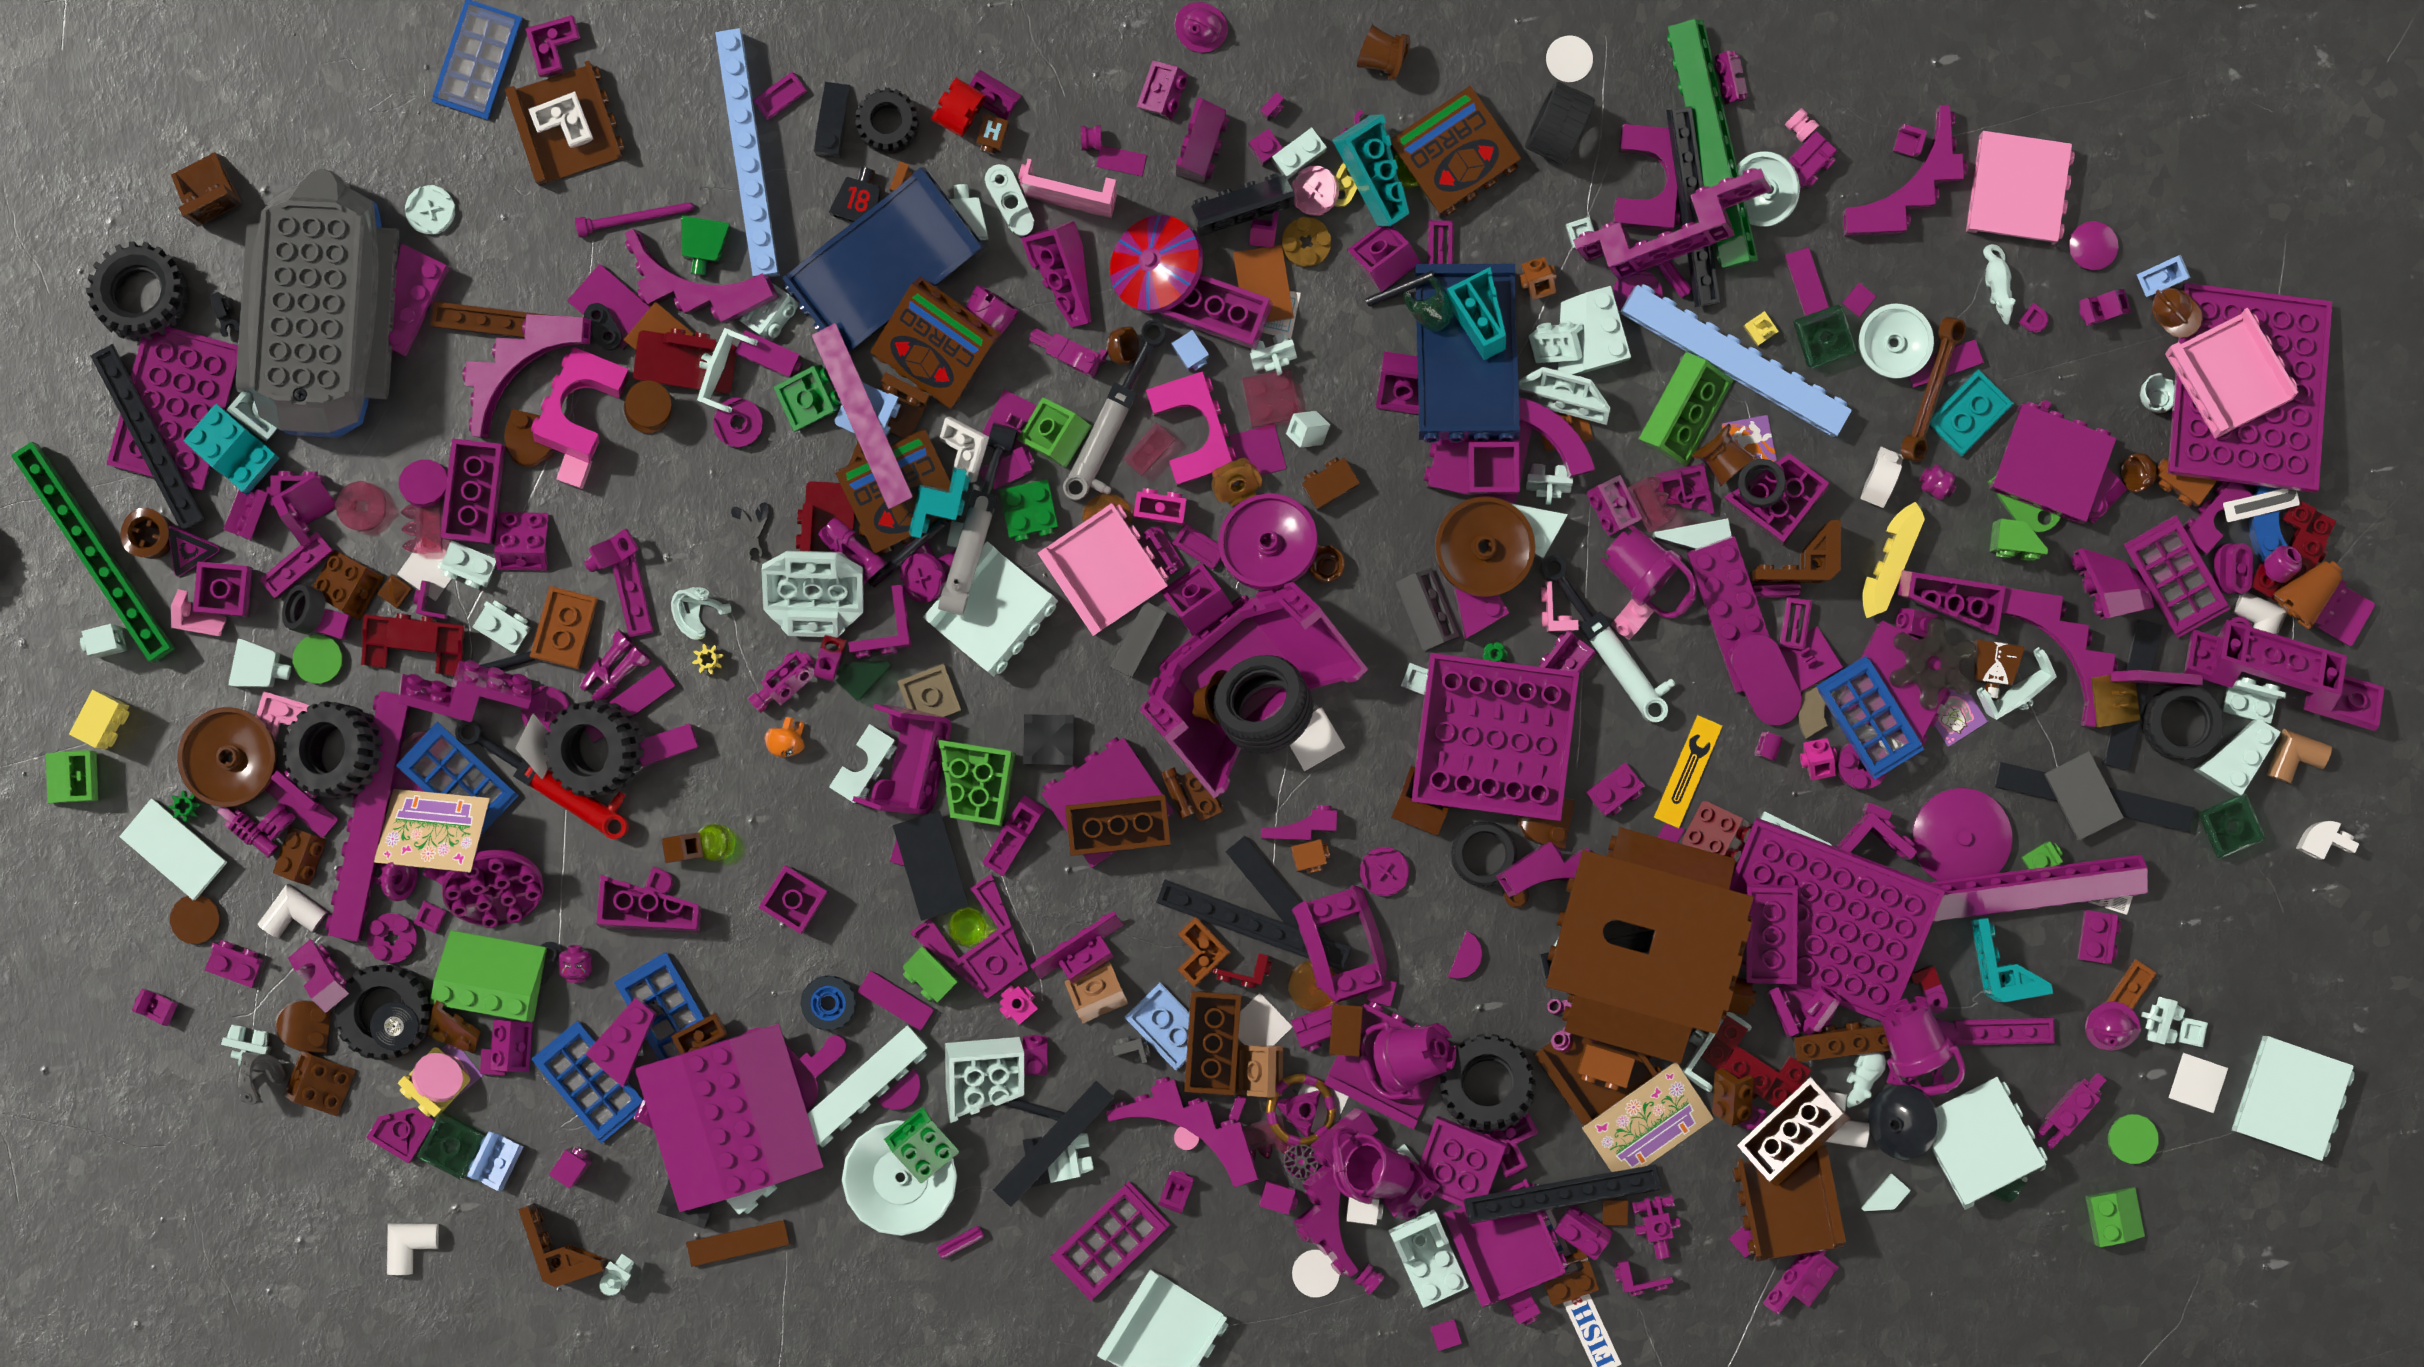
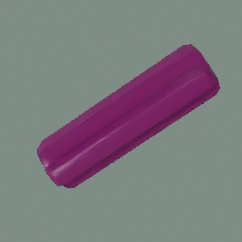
M1670 260L1656 265L1681 298L1691 293L1692 288Z
M1798 582L1752 585L1756 598L1799 597L1801 594V586Z
M976 1226L936 1248L942 1259H945L982 1239L984 1234L981 1228Z

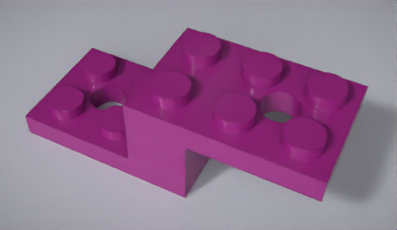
M459 660L451 686H447V684L438 680L433 682L425 680L416 674H402L399 684L398 703L471 722L479 696L528 709L531 702L532 680L522 674L512 675L496 667L486 668L479 666L478 663L473 661L464 662Z

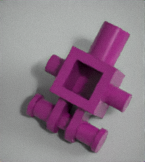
M1672 1195L1664 1198L1655 1196V1200L1649 1201V1198H1645L1644 1202H1633L1634 1215L1645 1211L1647 1213L1646 1216H1642L1643 1225L1634 1226L1636 1236L1646 1235L1647 1242H1653L1656 1259L1671 1257L1668 1239L1674 1238L1672 1229L1681 1228L1679 1218L1670 1219L1669 1213L1663 1212L1662 1208L1674 1207ZM1652 1209H1657V1213L1652 1214Z

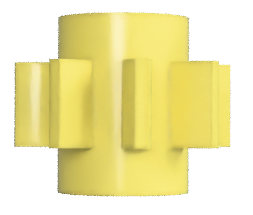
M703 644L701 652L694 650L698 657L692 664H699L701 666L699 669L700 673L708 669L709 673L713 675V668H722L718 663V659L724 656L723 654L715 653L717 646L714 645L711 650H708L707 646ZM710 653H712L711 658L714 660L713 663H707L706 666H704L705 661L702 659L703 655L705 654L708 656L710 655Z

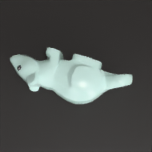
M1990 244L1983 250L1985 258L1989 261L1985 275L1986 286L1990 287L1992 291L1991 304H1996V309L2003 322L2009 324L2013 305L2015 304V299L2012 298V291L2010 290L2011 272L2005 262L2003 250L1997 245ZM1994 250L1998 252L2001 258L1994 255L1992 251Z
M1883 1052L1858 1054L1854 1062L1857 1070L1855 1073L1850 1072L1846 1081L1850 1084L1854 1082L1853 1090L1848 1095L1846 1101L1848 1108L1860 1104L1866 1098H1871L1872 1093L1870 1089L1885 1070L1886 1059Z

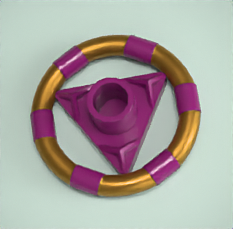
M1294 1074L1282 1079L1275 1086V1097H1268L1266 1116L1271 1130L1281 1141L1292 1146H1310L1332 1128L1336 1117V1104L1332 1092L1323 1081L1308 1074ZM1296 1083L1307 1084L1318 1089L1277 1101L1278 1097L1288 1086ZM1322 1093L1327 1109L1324 1124L1310 1136ZM1275 1106L1297 1128L1304 1138L1287 1134L1280 1127Z

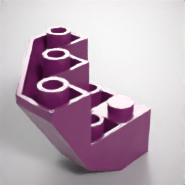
M2084 548L2073 551L2072 564L2074 570H2078L2079 575L2084 574L2085 578L2082 579L2084 591L2089 593L2090 598L2095 597L2096 601H2093L2094 612L2096 616L2100 615L2101 620L2154 608L2151 593L2146 583L2127 562Z

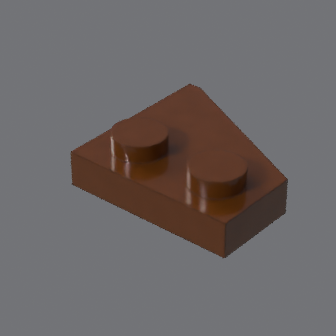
M436 1001L432 1010L428 1037L474 1054L478 1047L481 1031L466 1023L458 1014H454L453 1017L442 1010L444 1004Z

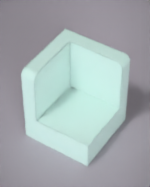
M1317 411L1293 413L1286 434L1300 448L1323 445L1330 424Z

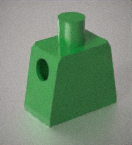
M682 216V256L684 259L693 260L691 274L705 276L707 263L719 264L731 226L726 222Z

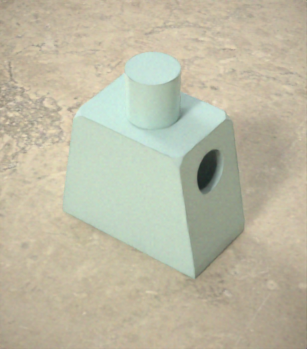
M967 184L954 185V199H950V201L979 239L988 240L979 198H969Z
M238 639L228 685L234 687L273 688L275 678L289 680L291 666L279 663L280 653L246 640Z

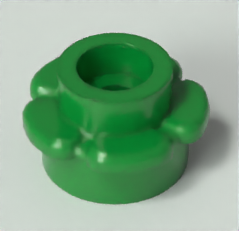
M1489 643L1484 648L1483 659L1504 662L1507 659V651L1504 650L1505 647L1501 643ZM1493 652H1497L1496 657L1493 656Z

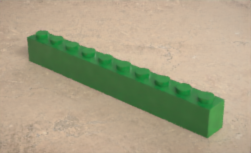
M1692 19L1669 26L1667 39L1670 47L1673 48L1675 57L1673 58V66L1679 75L1680 82L1678 83L1680 94L1684 97L1686 105L1684 107H1692L1703 187H1713L1718 185L1722 179L1739 177L1704 20ZM1745 201L1726 208L1735 236L1717 242L1718 250L1716 251L1718 262L1722 264V268H1733L1758 261Z
M31 441L13 453L11 457L147 660L156 663L174 651L175 647L39 444Z

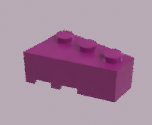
M635 997L585 1054L621 1087H626L657 1013L642 999Z

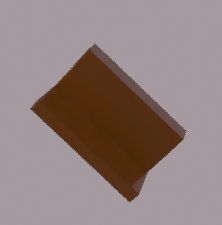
M1332 1004L1329 1054L1359 1056L1363 1006Z

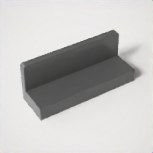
M1431 568L1414 573L1396 582L1402 601L1424 651L1459 637Z
M1145 601L1110 667L1133 678L1167 615V611Z

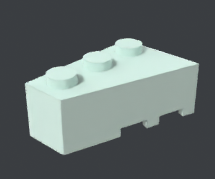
M2260 719L2253 720L2201 765L2197 766L2194 771L2232 795L2242 796L2281 732Z

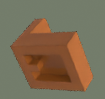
M899 162L889 188L890 193L912 176V172H909V164Z

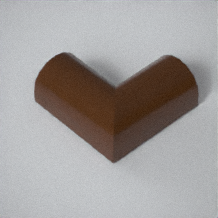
M714 1013L671 1037L679 1053L682 1054L717 1041L726 1036L727 1031L719 1015Z

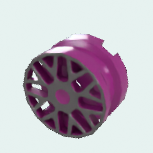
M282 803L272 809L257 826L261 832L265 831L268 834L267 838L271 842L279 838L296 820V816L293 813H288L286 811L287 808Z
M1296 1145L1291 1146L1286 1151L1284 1167L1291 1177L1306 1179L1316 1172L1318 1162L1313 1156L1315 1152L1312 1147Z

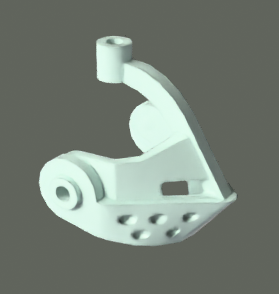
M692 587L679 590L673 595L671 601V611L678 628L686 636L695 640L703 639L706 633L705 627L699 618L701 604L716 608L720 615L731 613V605L729 603L722 604L717 600L708 598L709 592L705 588ZM683 602H687L690 613H686Z

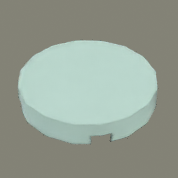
M435 185L419 187L408 196L405 204L406 217L409 224L416 231L426 235H436L445 231L452 224L455 216V204L452 197L443 188Z

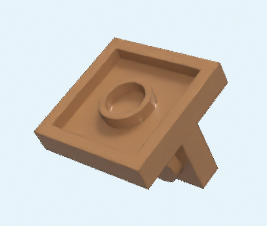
M1110 962L1097 967L1073 984L1070 980L1064 981L1082 1023L1128 1004Z
M1238 1045L1236 1095L1275 1097V1086L1283 1078V1046Z

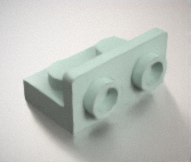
M774 284L773 286L779 298L743 315L740 319V322L771 342L780 334L783 326L795 314L799 303Z
M1566 321L1559 325H1551V323L1538 325L1537 329L1529 335L1535 362L1546 363L1581 359L1583 355L1577 333L1583 329L1582 323L1573 324L1571 321Z
M451 540L443 561L439 563L438 567L443 569V575L455 580L457 575L466 579V585L479 590L480 585L487 588L496 567V560Z
M495 600L492 604L486 601L484 604L485 608L473 625V628L516 654L532 629L526 625L528 620L516 613L514 617L505 612L507 607Z

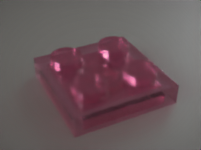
M1291 369L1282 370L1281 375H1277L1275 371L1242 378L1252 428L1291 420L1293 413H1300Z

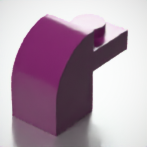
M2124 289L2114 290L2100 296L2089 297L2079 301V312L2087 326L2131 313Z

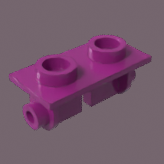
M1728 50L1715 56V68L1719 74L1720 90L1724 97L1725 105L1735 100L1737 102L1746 100L1748 91L1744 77L1736 78L1735 74L1743 73L1740 55H1737L1736 51L1729 52Z
M1159 524L1141 535L1139 541L1143 547L1148 546L1154 554L1155 559L1152 561L1157 569L1162 567L1169 577L1185 567Z

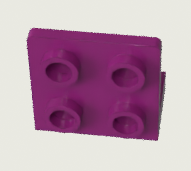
M316 474L308 476L271 498L280 518L302 547L311 542L307 534L310 531L307 524L337 507L335 500Z
M499 513L494 549L497 570L547 571L546 539L549 521L548 513Z
M2342 580L2313 626L2342 643L2352 646L2371 614L2375 603L2345 586L2347 582Z
M1782 985L1768 991L1767 995L1787 1038L1801 1033L1800 1027L1808 1014L1804 1013L1803 1006L1814 996L1787 985Z

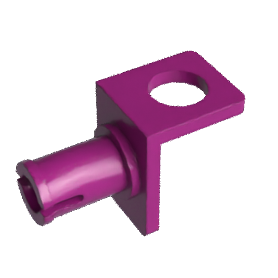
M627 528L623 529L611 539L591 546L589 548L591 556L585 559V567L590 572L604 569L625 560L636 552L638 547ZM621 538H625L628 541L629 548L627 551L620 545Z

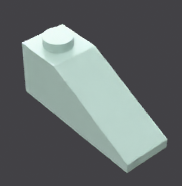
M1728 518L1653 533V539L1691 550L1731 536Z

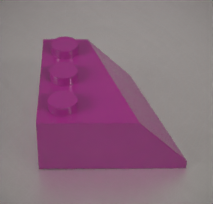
M1790 453L1776 462L1784 472L1786 485L1783 496L1773 506L1759 508L1748 504L1740 495L1739 488L1724 497L1746 519L1782 546L1786 544L1829 488L1828 481ZM1765 469L1762 473L1747 481V486L1752 495L1764 498L1770 496L1775 491L1777 481L1774 474Z

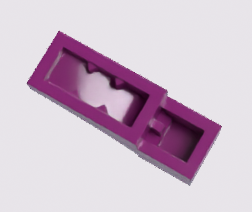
M1024 795L982 864L999 875L1004 876L1046 808Z
M1317 805V810H1311V816L1297 823L1282 827L1261 828V839L1311 840V830L1336 831L1337 811H1333L1332 806Z

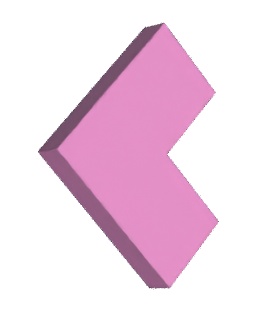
M263 692L256 716L268 726L276 742L281 723L291 725L292 721L296 722L298 720L296 716L301 711H307V707L310 705Z

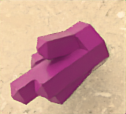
M1822 986L1816 995L1803 1006L1804 1013L1808 1014L1800 1027L1803 1035L1820 1032L1823 1026H1829L1836 1008L1842 1001L1829 988Z

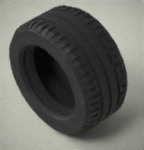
M1273 655L1254 656L1234 665L1219 682L1213 703L1216 718L1229 739L1240 749L1256 754L1279 751L1294 743L1308 727L1314 708L1312 693L1299 670L1288 660ZM1268 687H1278L1286 690V699L1283 706L1275 715L1264 721L1257 722L1241 718V710L1246 700L1253 693Z

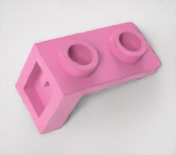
M1546 581L1545 587H1541V602H1546V612H1542V627H1547V632L1578 631V620H1572V616H1557V621H1553L1552 581Z
M178 589L171 604V628L221 636L227 622L226 617L193 612L191 610V602H188V591Z

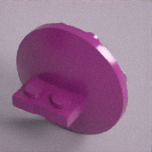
M514 848L475 853L471 872L448 870L442 882V897L448 910L463 921L482 925L486 928H494L498 925L521 921L523 917L536 908L543 895V879L539 869L532 861L515 853Z

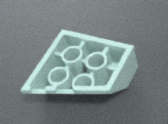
M1611 286L1586 292L1561 302L1560 323L1571 321L1573 324L1582 323L1583 329L1577 333L1583 357L1576 361L1558 362V371L1579 375L1629 361L1631 355Z
M1020 1037L945 1043L946 1093L950 1123L957 1121L958 1117L971 1113L973 1115L980 1112L979 1109L992 1104L997 1106L1024 1095V1051Z

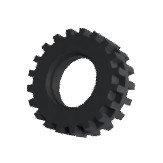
M135 241L129 242V247L123 248L120 244L116 245V252L111 255L107 251L102 255L105 257V260L101 264L97 261L94 263L93 267L96 269L94 275L89 274L88 281L91 283V287L86 288V293L91 300L88 303L102 324L111 333L115 332L122 339H125L126 336L130 337L132 341H139V337L142 336L147 340L153 339L152 334L156 332L163 335L166 333L164 327L169 323L174 327L177 324V321L174 319L176 315H183L185 311L182 303L183 301H188V295L185 293V288H188L182 276L184 274L171 256L167 255L158 246L153 248L148 242H143L142 246H138ZM139 272L155 276L159 280L161 292L159 299L153 307L138 314L128 313L121 309L116 296L123 280Z

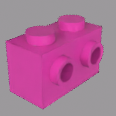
M1143 488V492L1137 491L1133 515L1135 519L1183 526L1187 499L1182 498V494L1168 492L1167 496L1157 494V490Z

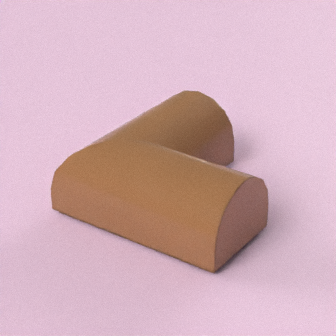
M2283 729L2266 776L2291 784L2299 761L2319 769H2324L2330 758L2332 746Z

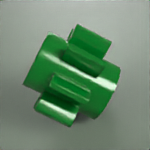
M184 790L181 792V797L172 795L175 801L168 808L174 809L176 812L173 818H179L183 815V821L188 822L189 815L199 816L195 811L202 804L196 803L194 800L196 796L192 794L190 797H187V791ZM184 803L190 804V808L181 809L180 806Z

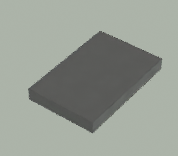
M2090 751L2044 773L2077 840H2081L2124 818Z

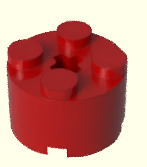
M955 77L949 87L950 93L946 91L943 93L938 102L941 108L938 107L931 120L955 135L963 137L972 125L976 113H979L986 95Z

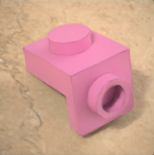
M1631 599L1611 623V626L1619 634L1630 640L1654 610L1647 604L1639 606Z

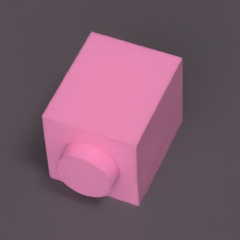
M565 454L556 480L583 489L593 461L587 463Z

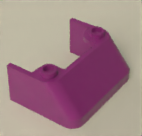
M874 704L873 709L890 714L888 720L889 727L894 731L900 732L889 780H879L873 787L871 798L853 796L852 801L880 811L927 814L934 807L943 768L938 740L949 741L951 722L948 718L900 706Z

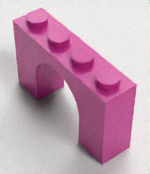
M573 347L571 353H566L561 365L563 370L560 375L555 376L551 385L553 391L550 397H545L541 406L543 412L540 419L535 418L531 431L533 432L535 442L590 463L599 444L598 433L570 422L562 413L563 402L570 393L580 388H593L620 399L629 379V369Z
M1203 371L1146 390L1154 416L1177 408L1189 407L1202 413L1209 424V437L1201 449L1169 461L1177 486L1210 476L1216 468L1222 467L1229 462L1237 461L1233 447H1227L1225 438H1228L1229 435L1225 423H1219L1217 415L1221 414L1217 399L1213 401L1211 399L1209 391L1213 390L1209 376L1204 377Z

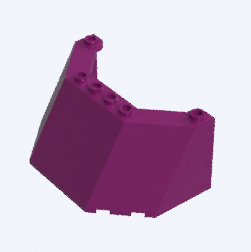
M1294 582L1285 584L1284 589L1262 590L1257 592L1256 597L1248 598L1245 595L1234 600L1231 603L1234 608L1196 635L1191 636L1161 662L1159 667L1161 674L1159 677L1154 678L1148 691L1150 698L1140 708L1141 713L1213 798L1223 794L1228 789L1230 783L1229 774L1240 751V748L1229 739L1220 724L1217 725L1210 720L1192 715L1195 692L1206 686L1216 671L1226 670L1228 672L1234 665L1254 656H1279L1291 662L1299 670L1309 689L1343 680L1345 682H1356L1368 670L1321 608ZM1268 687L1253 693L1246 700L1241 710V718L1257 722L1264 721L1275 715L1283 706L1286 699V690L1278 687Z

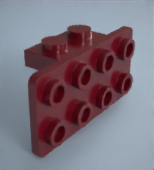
M671 328V332L666 333L642 330L638 334L632 376L635 380H650L659 384L700 390L706 369L700 368L699 364L700 361L707 363L706 360L701 358L705 353L712 356L718 342H716V339H710V334L696 332L695 336L685 335V330ZM731 344L725 367L714 392L727 394L731 391L736 360L735 351L737 349L733 344Z
M809 481L806 484L805 504H803V509H798L797 524L802 525L801 534L796 535V549H800V551L832 552L821 540L819 532L834 518L842 521L847 527L854 530V511L840 483Z

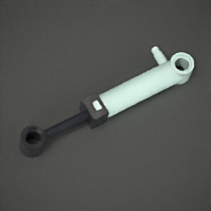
M1557 555L1547 557L1540 566L1542 577L1554 583L1557 581L1585 621L1579 626V629L1587 640L1592 643L1637 706L1643 718L1650 723L1662 721L1667 716L1668 706L1661 699V696L1675 686V682L1669 679L1654 689L1611 629L1609 622L1600 611L1593 616L1565 577V561ZM1549 562H1556L1559 565L1560 571L1557 575L1548 573L1547 564ZM1655 703L1660 706L1661 713L1658 717H1652L1649 714L1648 707L1650 704Z

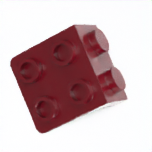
M1703 801L1682 839V844L1735 858L1736 865L1753 825L1744 818L1710 802Z
M1259 953L1253 977L1217 968L1213 969V973L1217 974L1216 979L1231 982L1232 978L1242 980L1241 985L1256 988V984H1262L1264 975L1269 976L1272 961H1268L1269 955Z

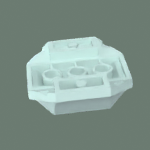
M785 551L762 564L763 610L781 626V629L788 636L824 637L828 635L839 637L845 631V628L863 613V567L850 561L842 552Z

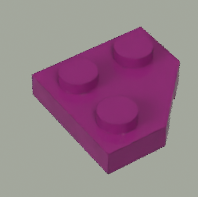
M417 1108L378 1117L366 1138L409 1164L436 1120L426 1116Z

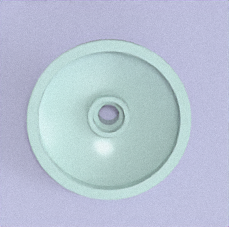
M1773 152L1753 153L1745 157L1737 165L1739 176L1743 175V172L1748 169L1761 168L1770 185L1774 187V191L1772 194L1768 192L1745 201L1749 222L1755 226L1776 225L1792 213L1798 202L1800 193L1798 175L1792 164L1779 154Z
M1889 304L1876 309L1866 318L1859 333V349L1865 363L1874 372L1888 378H1904L1915 374L1928 362L1933 351L1934 336L1928 320L1918 310L1904 304ZM1891 339L1897 340V347H1892L1890 345Z

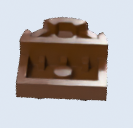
M512 409L504 436L505 447L512 460L525 467H535L538 463L546 459L549 460L554 453V449L535 442L533 432L531 431L535 418L540 419L541 415Z
M1563 799L1561 821L1517 816V823L1521 827L1525 835L1524 837L1531 842L1540 844L1552 842L1558 848L1565 849L1575 800Z
M292 1001L279 1011L275 1022L276 1033L281 1041L292 1049L326 1053L331 1009L325 1013L313 1001Z

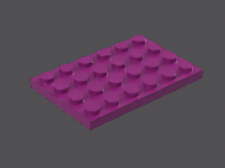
M166 326L164 327L166 333L163 335L159 332L153 333V339L147 340L142 336L131 379L187 486L204 491L211 466L183 440L216 403L225 411L227 410L236 378L238 345ZM120 414L106 465L153 477Z

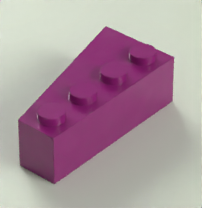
M402 243L396 266V289L393 288V292H395L393 331L389 333L388 339L392 343V350L406 357L450 268Z
M1902 570L1898 595L1980 631L1998 636L2006 586Z
M600 875L596 923L600 928L700 933L701 907L698 904Z

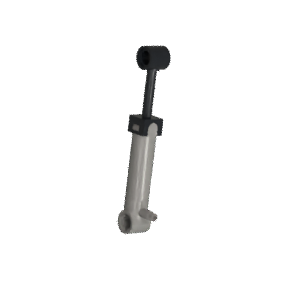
M1149 320L1142 326L1143 345L1123 385L1114 382L1070 474L1064 481L1063 491L1071 501L1079 502L1085 499L1090 487L1107 495L1112 490L1111 487L1095 479L1137 397V393L1131 389L1152 347L1155 348L1162 345L1166 339L1165 327L1158 320ZM1150 328H1158L1161 332L1159 338L1152 340L1147 337V331ZM1074 482H1079L1083 486L1082 492L1078 495L1069 492V487Z
M993 423L987 443V446L994 449L982 491L974 489L972 491L958 545L940 597L939 610L961 616L964 614L990 521L993 518L997 505V496L992 495L991 492L1003 452L1012 453L1018 434V429L998 423Z

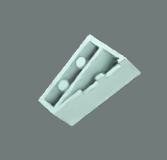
M1512 504L1528 520L1535 538V557L1542 560L1568 514Z

